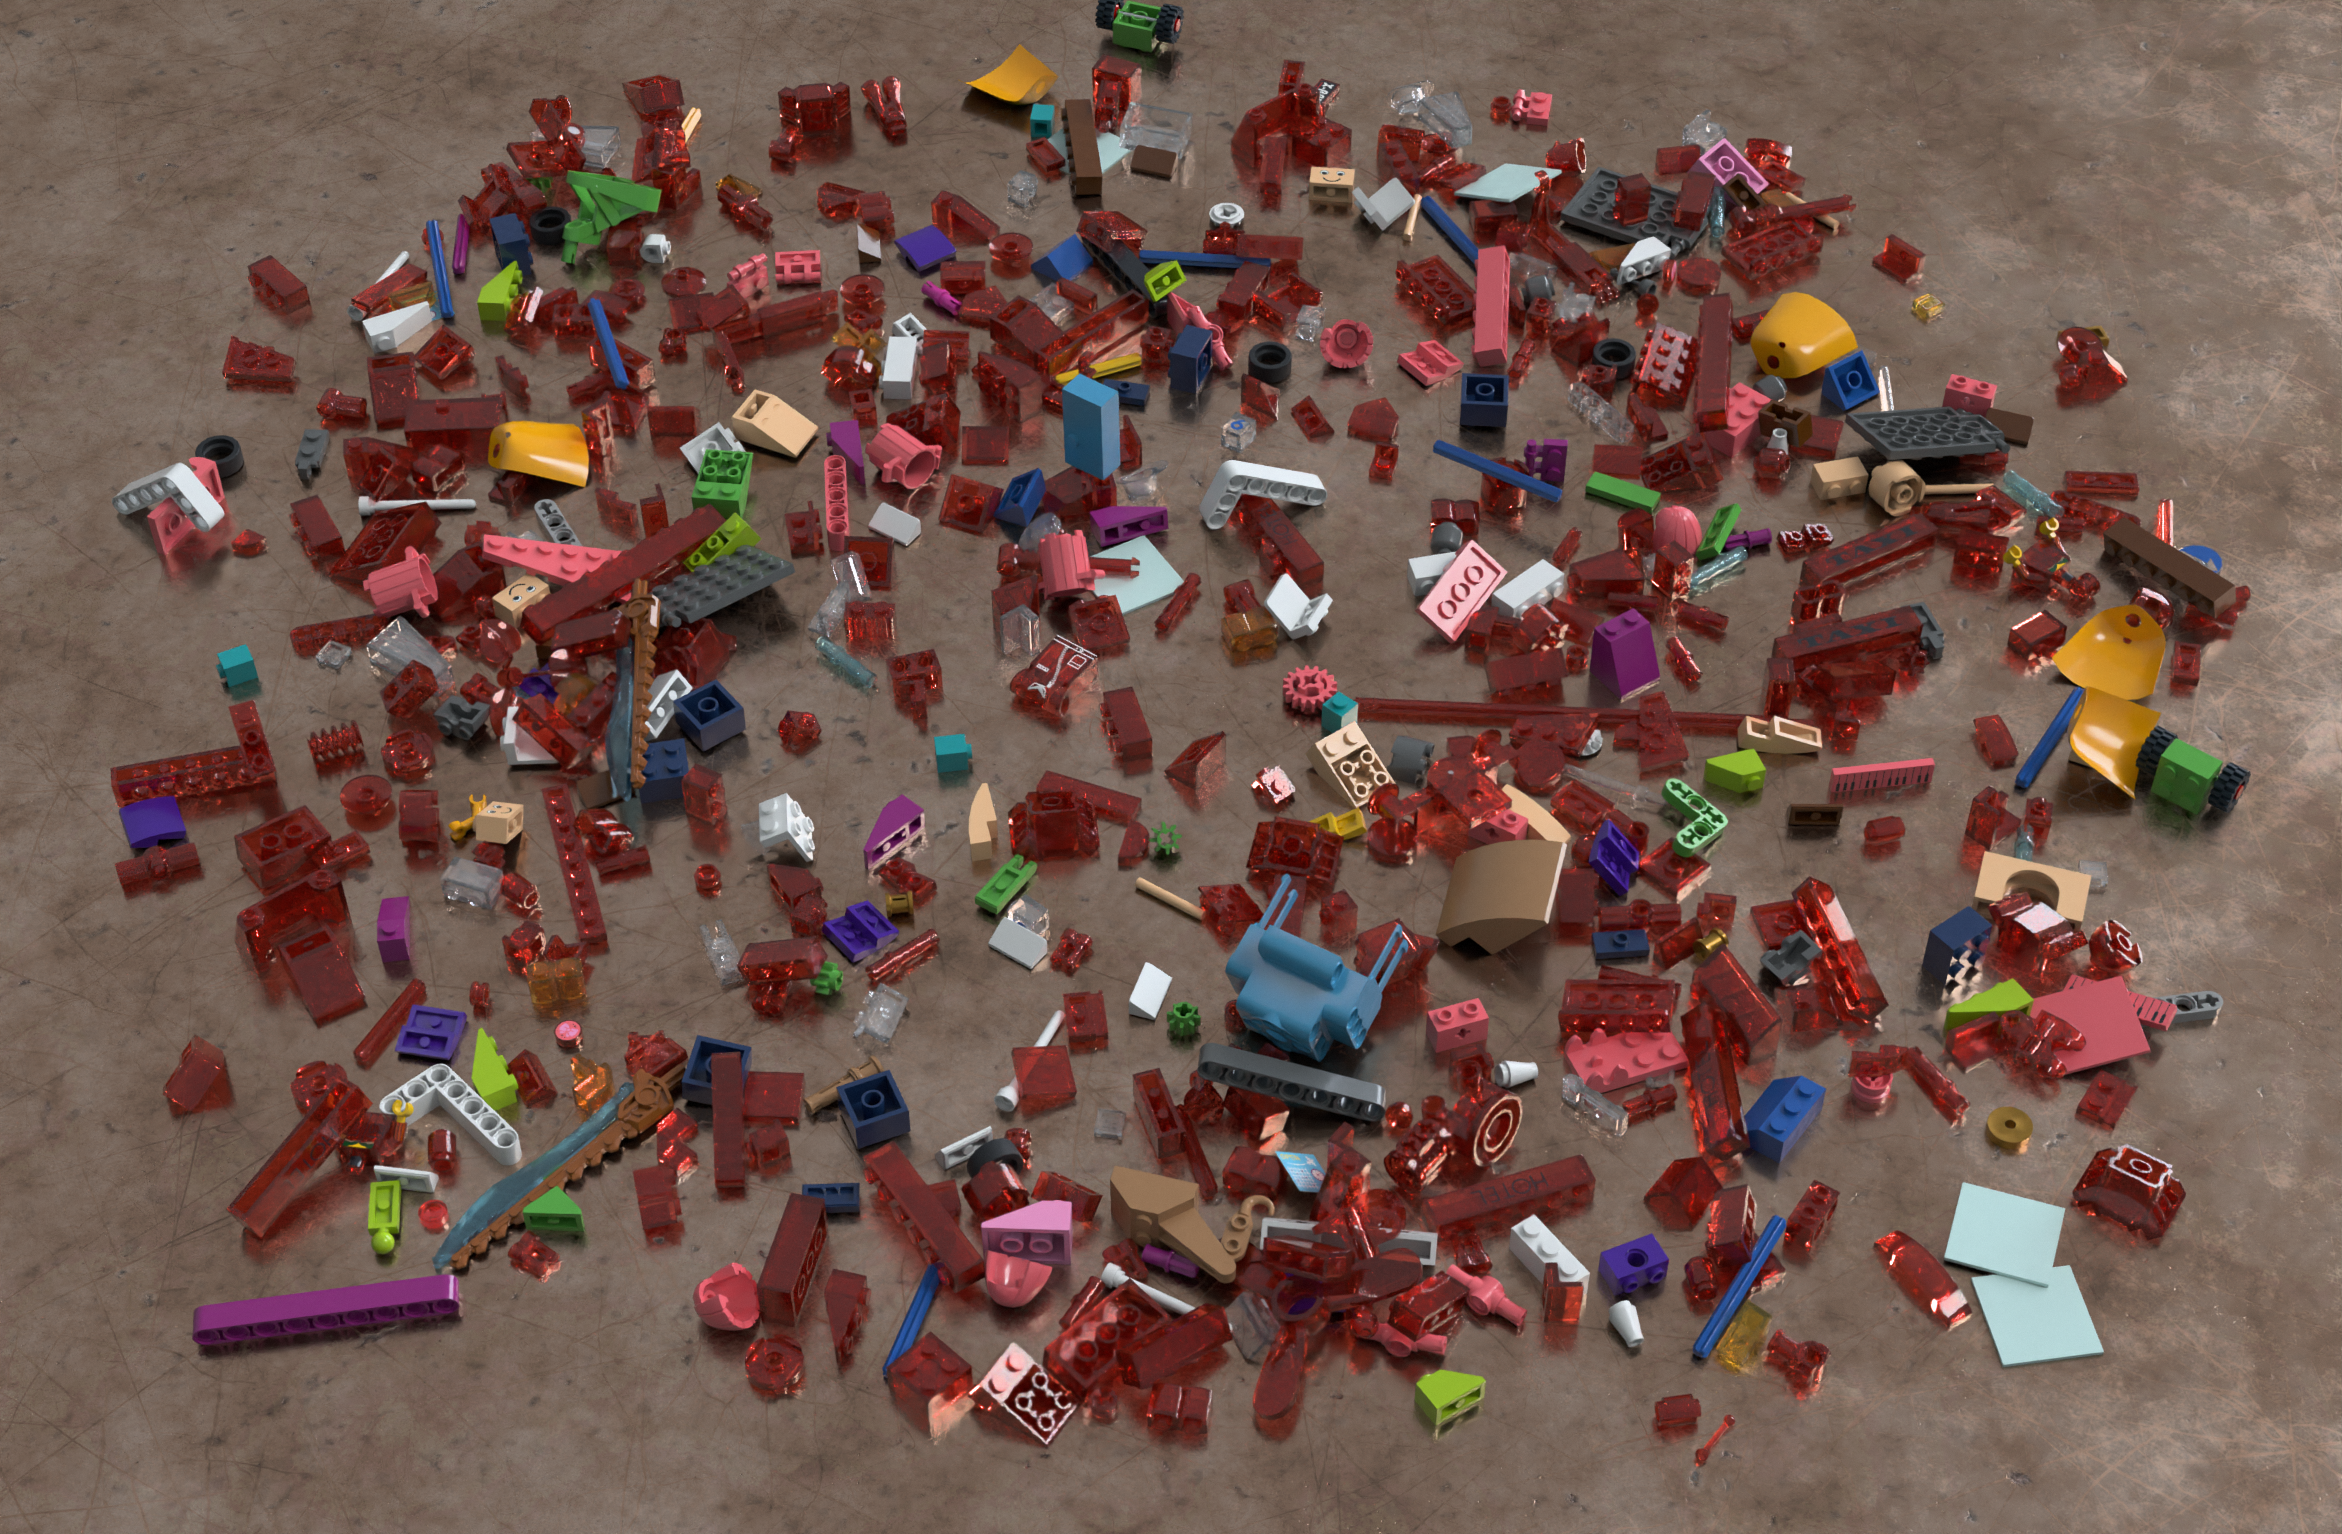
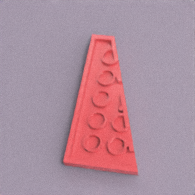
M484 534L482 558L509 568L517 566L526 569V573L535 576L537 573L546 576L548 581L581 593L589 591L598 594L601 600L607 602L612 599L621 602L623 605L631 598V552Z

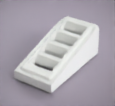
M912 313L893 323L892 333L896 337H912L911 335L916 333L913 337H917V339L923 338L917 342L918 353L921 356L940 344ZM926 342L929 343V344L926 345L925 347H922V346H921L922 344H924V343H926Z

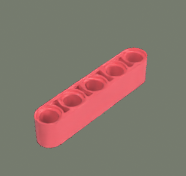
M832 455L827 457L824 462L827 537L830 549L843 551L850 545L846 461L842 456Z

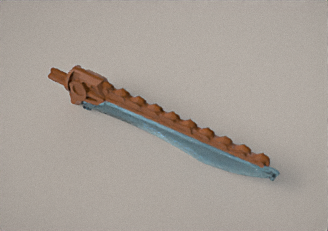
M639 578L635 579L632 597L627 603L612 610L615 617L613 626L616 630V685L611 715L605 735V750L611 777L620 796L625 801L631 799V783L634 789H640L646 780L641 772L647 764V760L642 755L645 754L649 746L644 741V738H646L650 731L645 722L652 713L646 707L653 697L648 692L654 682V679L649 674L655 666V663L650 658L653 657L657 649L652 642L659 634L661 601L653 594H647L648 582L646 580L641 581Z
M678 1064L661 1078L646 1073L643 1068L639 1069L633 1076L634 1083L629 1084V1082H625L619 1088L617 1094L563 1141L533 1162L490 1187L452 1228L435 1257H432L434 1267L437 1269L441 1268L450 1259L452 1260L449 1262V1265L452 1268H457L458 1270L466 1267L470 1255L486 1252L488 1242L491 1239L498 1240L505 1237L508 1226L511 1224L518 1225L525 1221L523 1216L524 1207L555 1186H558L563 1191L567 1181L581 1179L584 1168L600 1165L602 1155L605 1152L612 1153L618 1151L621 1140L636 1137L637 1134L641 1135L662 1119L664 1115L674 1109V1103L670 1091L682 1082L686 1070L685 1066Z

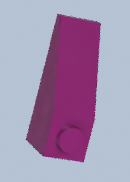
M858 420L831 422L830 432L826 433L827 447L832 446L833 455H839L845 459L846 470L860 484H865Z
M1111 506L1090 512L1091 532L1101 547L1169 529L1166 507Z
M903 794L890 801L882 809L863 849L865 868L871 869L924 829V809Z
M409 896L382 899L377 920V943L382 962L410 959Z

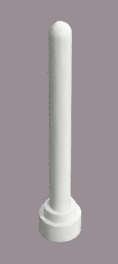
M401 252L364 297L351 303L347 308V313L352 319L361 321L366 316L368 305L409 258L408 252Z
M359 496L358 505L360 516L375 513V510L472 509L476 506V502L473 499L375 501V499H370V496Z
M1058 1010L1054 1013L1009 1086L1001 1088L996 1094L994 1102L1000 1109L1010 1112L1019 1101L1018 1091L1065 1017L1063 1011Z
M1111 1262L1107 1264L1103 1271L1100 1284L1112 1289L1113 1287L1119 1288L1121 1286L1224 1334L1232 1332L1233 1327L1229 1322L1125 1276V1272L1121 1271V1267Z

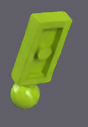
M400 1180L371 1182L368 1232L370 1236H373L371 1239L373 1251L381 1255L389 1253L394 1247L395 1241L391 1234L399 1233Z

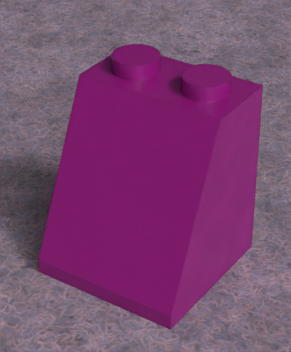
M1634 608L1594 628L1589 671L1620 700L1660 680L1650 622Z

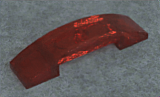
M1896 1230L1874 1242V1247L1892 1266L1898 1263L1932 1300L1930 1308L1948 1328L1972 1316L1973 1312L1952 1277L1935 1257L1916 1240Z

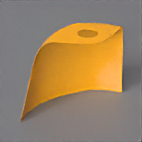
M1019 44L1014 52L992 72L975 81L963 83L1008 104L1028 105L1040 100L1051 89L1059 76Z
M1798 292L1782 294L1755 328L1751 337V348L1763 371L1767 375L1779 376L1780 378H1797L1806 375L1858 348L1853 331L1835 310L1809 294ZM1780 342L1785 343L1786 346L1784 349L1781 348L1780 345L1778 346ZM1770 355L1778 358L1780 364L1777 369H1773L1768 365L1767 358Z
M511 421L495 427L490 436L488 453L490 466L497 469L528 473L581 487L586 486L589 457L585 438L580 428L576 425ZM510 432L511 436L506 438V433ZM499 443L500 450L497 457L494 458L493 451L495 446Z
M2118 606L2106 609L2089 620L2052 659L2062 674L2084 689L2086 686H2090L2125 700H2138L2154 693L2165 652V636L2160 626L2140 606ZM2128 614L2138 615L2141 619L2140 626L2130 627L2126 623V616ZM2123 638H2129L2132 642L2126 644L2123 642Z
M2086 686L2070 718L2068 741L2071 748L2082 760L2135 799V784L2139 768L2135 765L2136 759L2139 757L2138 753L2141 751L2142 745L2146 742L2145 739L2154 730L2161 713L2097 688Z

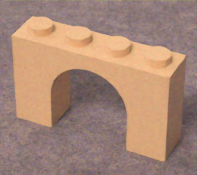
M1985 851L1972 909L1982 917L1997 920L2002 898L2008 891L2022 887L2032 888L2048 896L2054 905L2055 913L2051 933L2078 939L2092 875Z

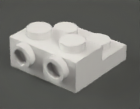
M719 422L680 447L682 453L698 474L706 449L746 452L739 441L734 443L736 438L729 428L724 429Z

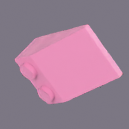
M1725 138L1701 156L1687 172L1703 189L1735 205L1736 203L1722 189V186L1737 173L1744 178L1757 194L1769 185Z
M1061 1200L1040 1201L982 1222L984 1262L986 1250L1040 1264L1071 1265L1073 1241L1072 1202Z

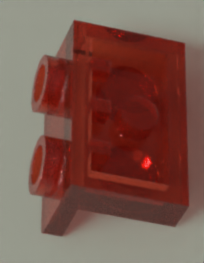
M560 287L525 305L526 312L541 325H544L579 306L577 290L574 287L568 290Z
M812 500L807 501L808 511L785 514L791 553L820 549L819 539H823L822 526L816 524L820 523L819 510L813 508Z

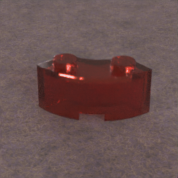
M667 1163L632 1169L643 1230L678 1223L677 1216L682 1215L680 1200L679 1198L673 1199L671 1189L672 1185H676L674 1169H668Z

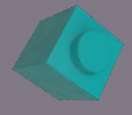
M1033 104L1030 117L1031 137H1052L1055 125L1054 105Z
M246 644L217 653L220 664L215 666L220 679H226L229 687L258 678L254 660Z
M1337 692L1322 704L1321 726L1334 733L1354 721L1357 723L1358 703L1341 692Z
M965 734L934 737L938 773L968 770V759H972L971 743L966 744Z

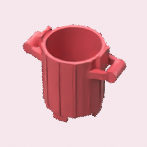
M889 423L881 425L880 428L882 430L875 436L872 443L866 444L865 453L869 455L870 462L883 471V482H899L907 489H917L926 483L933 474L934 469H939L942 447L939 445L926 446L897 425Z
M1074 530L1075 535L1073 536L1071 534L1055 535L1054 532L1044 535L1045 539H1040L1038 547L1044 582L1033 583L1031 585L1032 592L1044 593L1045 600H1055L1054 597L1072 596L1091 590L1094 591V580L1105 578L1104 570L1090 569L1086 537L1083 536L1082 530Z
M409 546L405 549V561L371 572L368 575V580L363 581L364 591L370 590L372 600L377 606V609H374L373 612L378 618L382 616L388 618L411 609H415L422 618L429 616L428 605L437 602L438 590L428 565L430 560L424 553L419 555L412 546Z

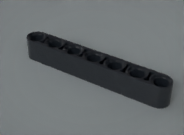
M1098 220L1081 226L1080 236L1084 244L1153 318L1166 314L1167 294L1158 301L1153 302L1144 284L1145 274L1150 270L1106 223Z

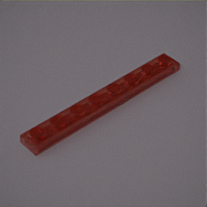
M567 783L541 789L581 946L608 940Z

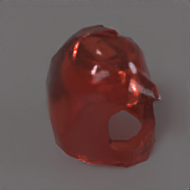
M1577 138L1560 144L1559 140H1557L1553 148L1546 154L1545 167L1561 170L1562 173L1557 175V178H1571L1584 174L1586 170L1584 139Z
M2140 586L2134 593L2129 605L2140 606L2155 620L2162 630H2165L2173 623L2175 612L2173 605L2162 593ZM2128 614L2126 616V623L2133 627L2140 626L2141 619L2138 615Z

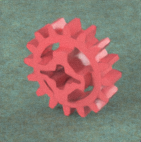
M1305 665L1304 670L1296 667L1295 674L1288 672L1287 678L1283 679L1282 695L1285 696V702H1292V708L1300 706L1302 712L1306 708H1310L1311 712H1315L1316 707L1322 710V704L1337 692V682L1334 681V675L1327 676V669L1318 671V666H1315L1314 669H1309V666Z

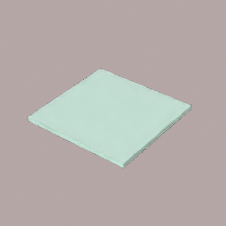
M1095 126L1103 174L1136 148V145ZM1063 128L1033 150L1030 156L1069 173V160H1067L1066 155L1067 147H1065Z
M1506 163L1455 191L1454 195L1510 203L1561 174L1562 171Z
M1145 535L1089 557L1090 569L1105 571L1104 579L1094 580L1095 590H1091V592L1114 619L1188 589V585Z
M1963 1182L1944 1260L2048 1287L2065 1208Z
M2070 1265L2052 1267L2048 1287L1999 1274L1971 1278V1283L2002 1367L2101 1355L2104 1353Z

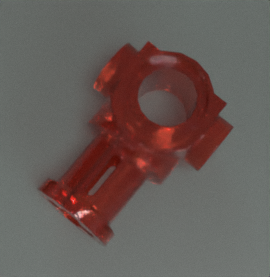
M1195 1070L1189 1076V1084L1192 1088L1184 1097V1111L1194 1122L1203 1126L1209 1122L1216 1123L1223 1115V1099L1212 1086L1213 1081L1203 1079Z
M1782 1328L1775 1332L1767 1346V1351L1770 1353L1776 1352L1788 1360L1787 1365L1793 1369L1794 1378L1799 1383L1806 1384L1807 1386L1817 1383L1822 1379L1827 1360L1831 1356L1830 1350L1825 1345L1816 1341H1801L1798 1343L1787 1336L1786 1331Z

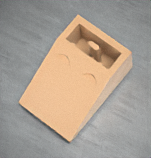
M756 389L732 416L733 432L736 439L795 458L818 431V426L777 396Z
M1355 721L1316 742L1306 753L1307 758L1318 775L1354 809L1397 786Z

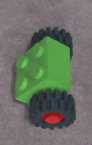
M1098 0L1099 4L1096 7L1097 12L1095 13V16H1097L1095 22H1097L1096 26L1097 28L1113 31V44L1152 52L1158 41L1175 44L1180 37L1179 33L1182 31L1181 26H1183L1182 20L1184 19V11L1180 6L1165 3L1163 7H1157L1128 0L1124 5L1123 0Z
M2160 726L2155 727L2150 732L2149 737L2147 736L2145 739L2146 742L2142 745L2135 764L2136 767L2155 776L2151 792L2196 815L2199 814L2207 803L2226 813L2232 811L2247 787L2246 784L2250 780L2251 772L2230 762L2220 773L2223 761L2179 740L2178 735Z

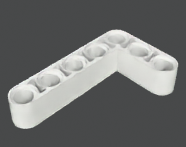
M1229 460L1220 466L1199 506V511L1210 529H1219L1227 522L1242 493L1312 506L1322 504L1328 495L1320 479L1314 474Z
M176 463L129 483L112 499L115 509L127 515L171 497L195 527L202 532H208L225 514L222 507L194 473L182 463Z
M445 1064L431 1066L384 1097L380 1102L383 1122L389 1131L395 1132L398 1115L392 1110V1105L396 1100L402 1101L401 1112L405 1110L407 1102L411 1103L414 1108L412 1115L406 1118L403 1129L440 1105L502 1165H513L522 1157L517 1132Z

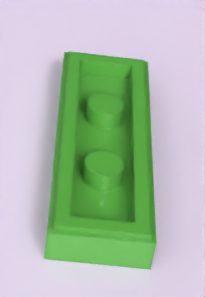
M1596 471L1585 488V492L1648 513L1653 512L1661 498V493Z
M1737 503L1717 510L1695 555L1699 560L1720 554L1742 510Z

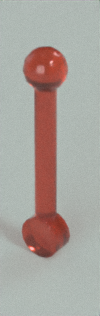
M1726 1415L1723 1420L1724 1423L1704 1448L1696 1450L1695 1457L1697 1460H1707L1708 1451L1728 1427L1735 1424V1417L1733 1415Z

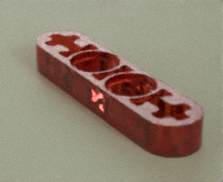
M2056 490L2050 495L2048 507L2051 511L2104 530H2108L2117 523L2116 521L2123 517L2138 526L2141 525V520L2133 514L2066 491ZM2077 508H2085V509H2087L2088 511H2087V512L2080 511V510H2078ZM2100 516H2108V517H2110L2111 519H2110V520L2103 519V518H2101Z
M375 614L299 626L290 632V640L293 648L296 650H308L382 637L389 631L386 616L378 618ZM349 628H358L356 631L346 632ZM324 632H333L329 636H321Z

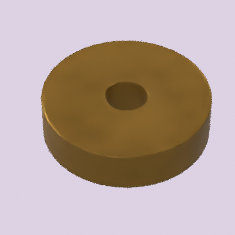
M1999 1107L1989 1114L1986 1123L1988 1138L1997 1146L2005 1149L2024 1147L2030 1141L2033 1132V1123L2030 1117L2022 1110L2014 1107Z

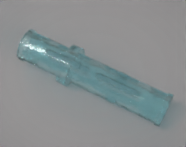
M1714 187L1710 191L1711 200L1709 201V206L1711 207V235L1721 237L1725 233L1724 211L1726 209V201L1724 200V190L1722 187Z
M2009 470V473L2007 472L2004 475L2003 482L2034 504L2033 507L2038 511L2042 510L2056 520L2062 517L2064 508L2055 503L2049 494L2039 491L2014 470Z
M1738 546L1730 552L1721 553L1715 560L1683 576L1682 583L1687 590H1692L1719 573H1726L1732 570L1734 565L1747 559L1746 549L1743 546Z
M821 636L816 641L815 648L826 655L833 665H839L867 688L872 687L876 683L877 675L850 656L843 646H837L826 636Z

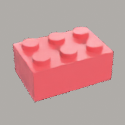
M1739 382L1697 415L1694 437L1733 458L1761 435L1758 412L1772 399Z

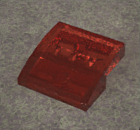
M1991 485L1977 491L1974 500L1958 506L1956 514L1988 538L1993 539L2018 523L2027 514L2028 510L1996 486Z

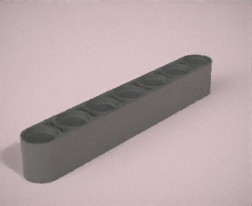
M1206 1043L1200 1048L1197 1072L1203 1079L1366 1121H1379L1385 1116L1386 1091L1380 1085L1217 1043Z

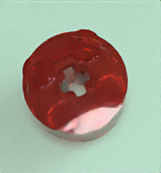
M1498 457L1491 460L1529 476L1528 467L1520 460L1514 459V462L1506 461V457ZM1482 473L1480 496L1483 502L1492 507L1495 512L1505 513L1507 510L1519 508L1527 503L1528 491Z
M1537 603L1521 615L1524 619L1519 625L1515 622L1510 632V639L1535 663H1540L1546 654L1551 651L1557 652L1563 647L1564 640L1562 639L1568 629V625L1548 606Z
M438 790L400 791V841L438 842V827H434L440 820V809L434 808V805H438L439 801Z
M994 1161L987 1162L981 1167L980 1172L961 1188L965 1200L981 1226L982 1222L1027 1207L1030 1203L1027 1199L1030 1193L1015 1169L1009 1164H996Z

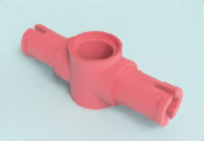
M1199 306L1188 310L1186 314L1195 327L1213 331L1212 357L1215 359L1220 370L1223 371L1230 368L1233 362L1224 349L1222 329L1208 322Z
M1454 1264L1448 1268L1444 1275V1281L1464 1292V1296L1467 1297L1466 1301L1473 1311L1480 1315H1487L1489 1312L1494 1315L1497 1313L1518 1327L1524 1321L1527 1310L1506 1298L1507 1295L1504 1294V1288L1497 1279L1487 1275L1483 1276L1482 1279L1477 1276L1472 1277Z
M1397 1317L1393 1319L1392 1323L1386 1322L1385 1324L1359 1319L1356 1329L1357 1338L1381 1342L1389 1353L1398 1357H1407L1411 1351L1417 1352L1418 1350L1444 1355L1446 1350V1336L1422 1332V1329H1419L1413 1320L1406 1317Z

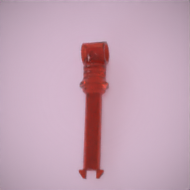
M1843 194L1842 197L1779 207L1773 203H1768L1763 208H1754L1752 210L1739 206L1730 211L1728 220L1737 237H1747L1755 230L1765 228L1776 230L1782 222L1848 210L1853 212L1856 209V204L1849 205L1852 196Z
M1005 543L999 547L996 567L999 574L1006 577H1014L1021 573V570H1024V573L1030 570L1031 574L1036 571V574H1040L1043 577L1039 550H1037V553L1035 549H1031V552H1029V549H1025V552H1023V549L1014 543ZM1089 557L1090 569L1104 570L1105 575L1130 576V579L1139 576V571H1131V565L1140 566V561L1135 557H1132V559Z

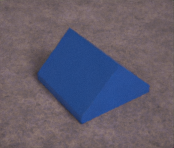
M1076 234L1059 242L1032 263L1031 269L1066 285L1093 264V259Z
M1863 350L1825 368L1821 393L1842 410H1847L1880 393Z
M1036 468L1012 478L993 516L997 519L1028 527L1046 492L1042 470Z

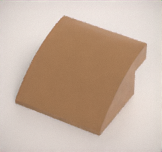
M1513 840L1485 845L1456 857L1436 936L1450 947L1470 937L1493 955L1547 925L1567 845L1563 842L1548 840Z

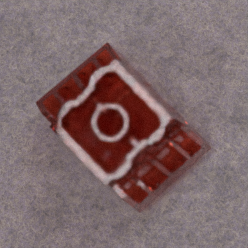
M841 81L834 86L828 83L799 85L794 90L785 86L778 92L780 117L796 124L800 135L837 132L838 120L851 111L850 87Z
M677 121L664 123L663 126L657 127L646 133L642 138L637 139L631 179L635 181L634 184L652 179L673 177L691 167L690 154L685 142L686 135L682 125H679Z
M701 618L690 624L681 620L679 627L667 626L654 645L657 649L654 653L655 659L653 662L655 666L651 672V677L656 679L659 675L678 670L692 686V690H696L709 683V681L715 680L723 664L726 661L729 662V650H737V636L718 631L712 620Z
M1073 789L1027 792L1028 795L1025 796V802H1017L1008 812L1012 854L1014 856L1017 854L1023 856V862L1031 854L1040 861L1044 858L1055 856H1070L1073 859L1080 850L1091 857L1100 847L1095 805L1085 797L1077 798V792L1073 791Z
M1275 816L1274 821L1258 822L1246 868L1277 876H1284L1287 873L1291 878L1305 881L1314 880L1323 884L1333 883L1344 837L1324 830L1318 823Z
M2027 892L2011 894L1987 906L1998 927L1996 947L2033 973L2044 969L2051 958L2061 957L2089 944L2082 930L2073 931L2067 919L2042 902L2033 903Z
M1398 918L1358 934L1354 943L1357 955L1354 958L1353 964L1356 967L1357 973L1368 977L1397 924H1400L1403 930L1402 937L1397 938L1375 978L1377 984H1379L1403 939L1407 940L1408 951L1403 953L1386 984L1387 986L1407 978L1412 969L1423 971L1433 958V955H1435L1440 940L1414 934Z
M2128 1144L2119 1146L2117 1150L2108 1148L2097 1151L2072 1191L2078 1207L2091 1204L2096 1216L2103 1215L2123 1224L2129 1232L2142 1229L2147 1241L2163 1236L2187 1195L2180 1180L2171 1176L2173 1172L2172 1165Z

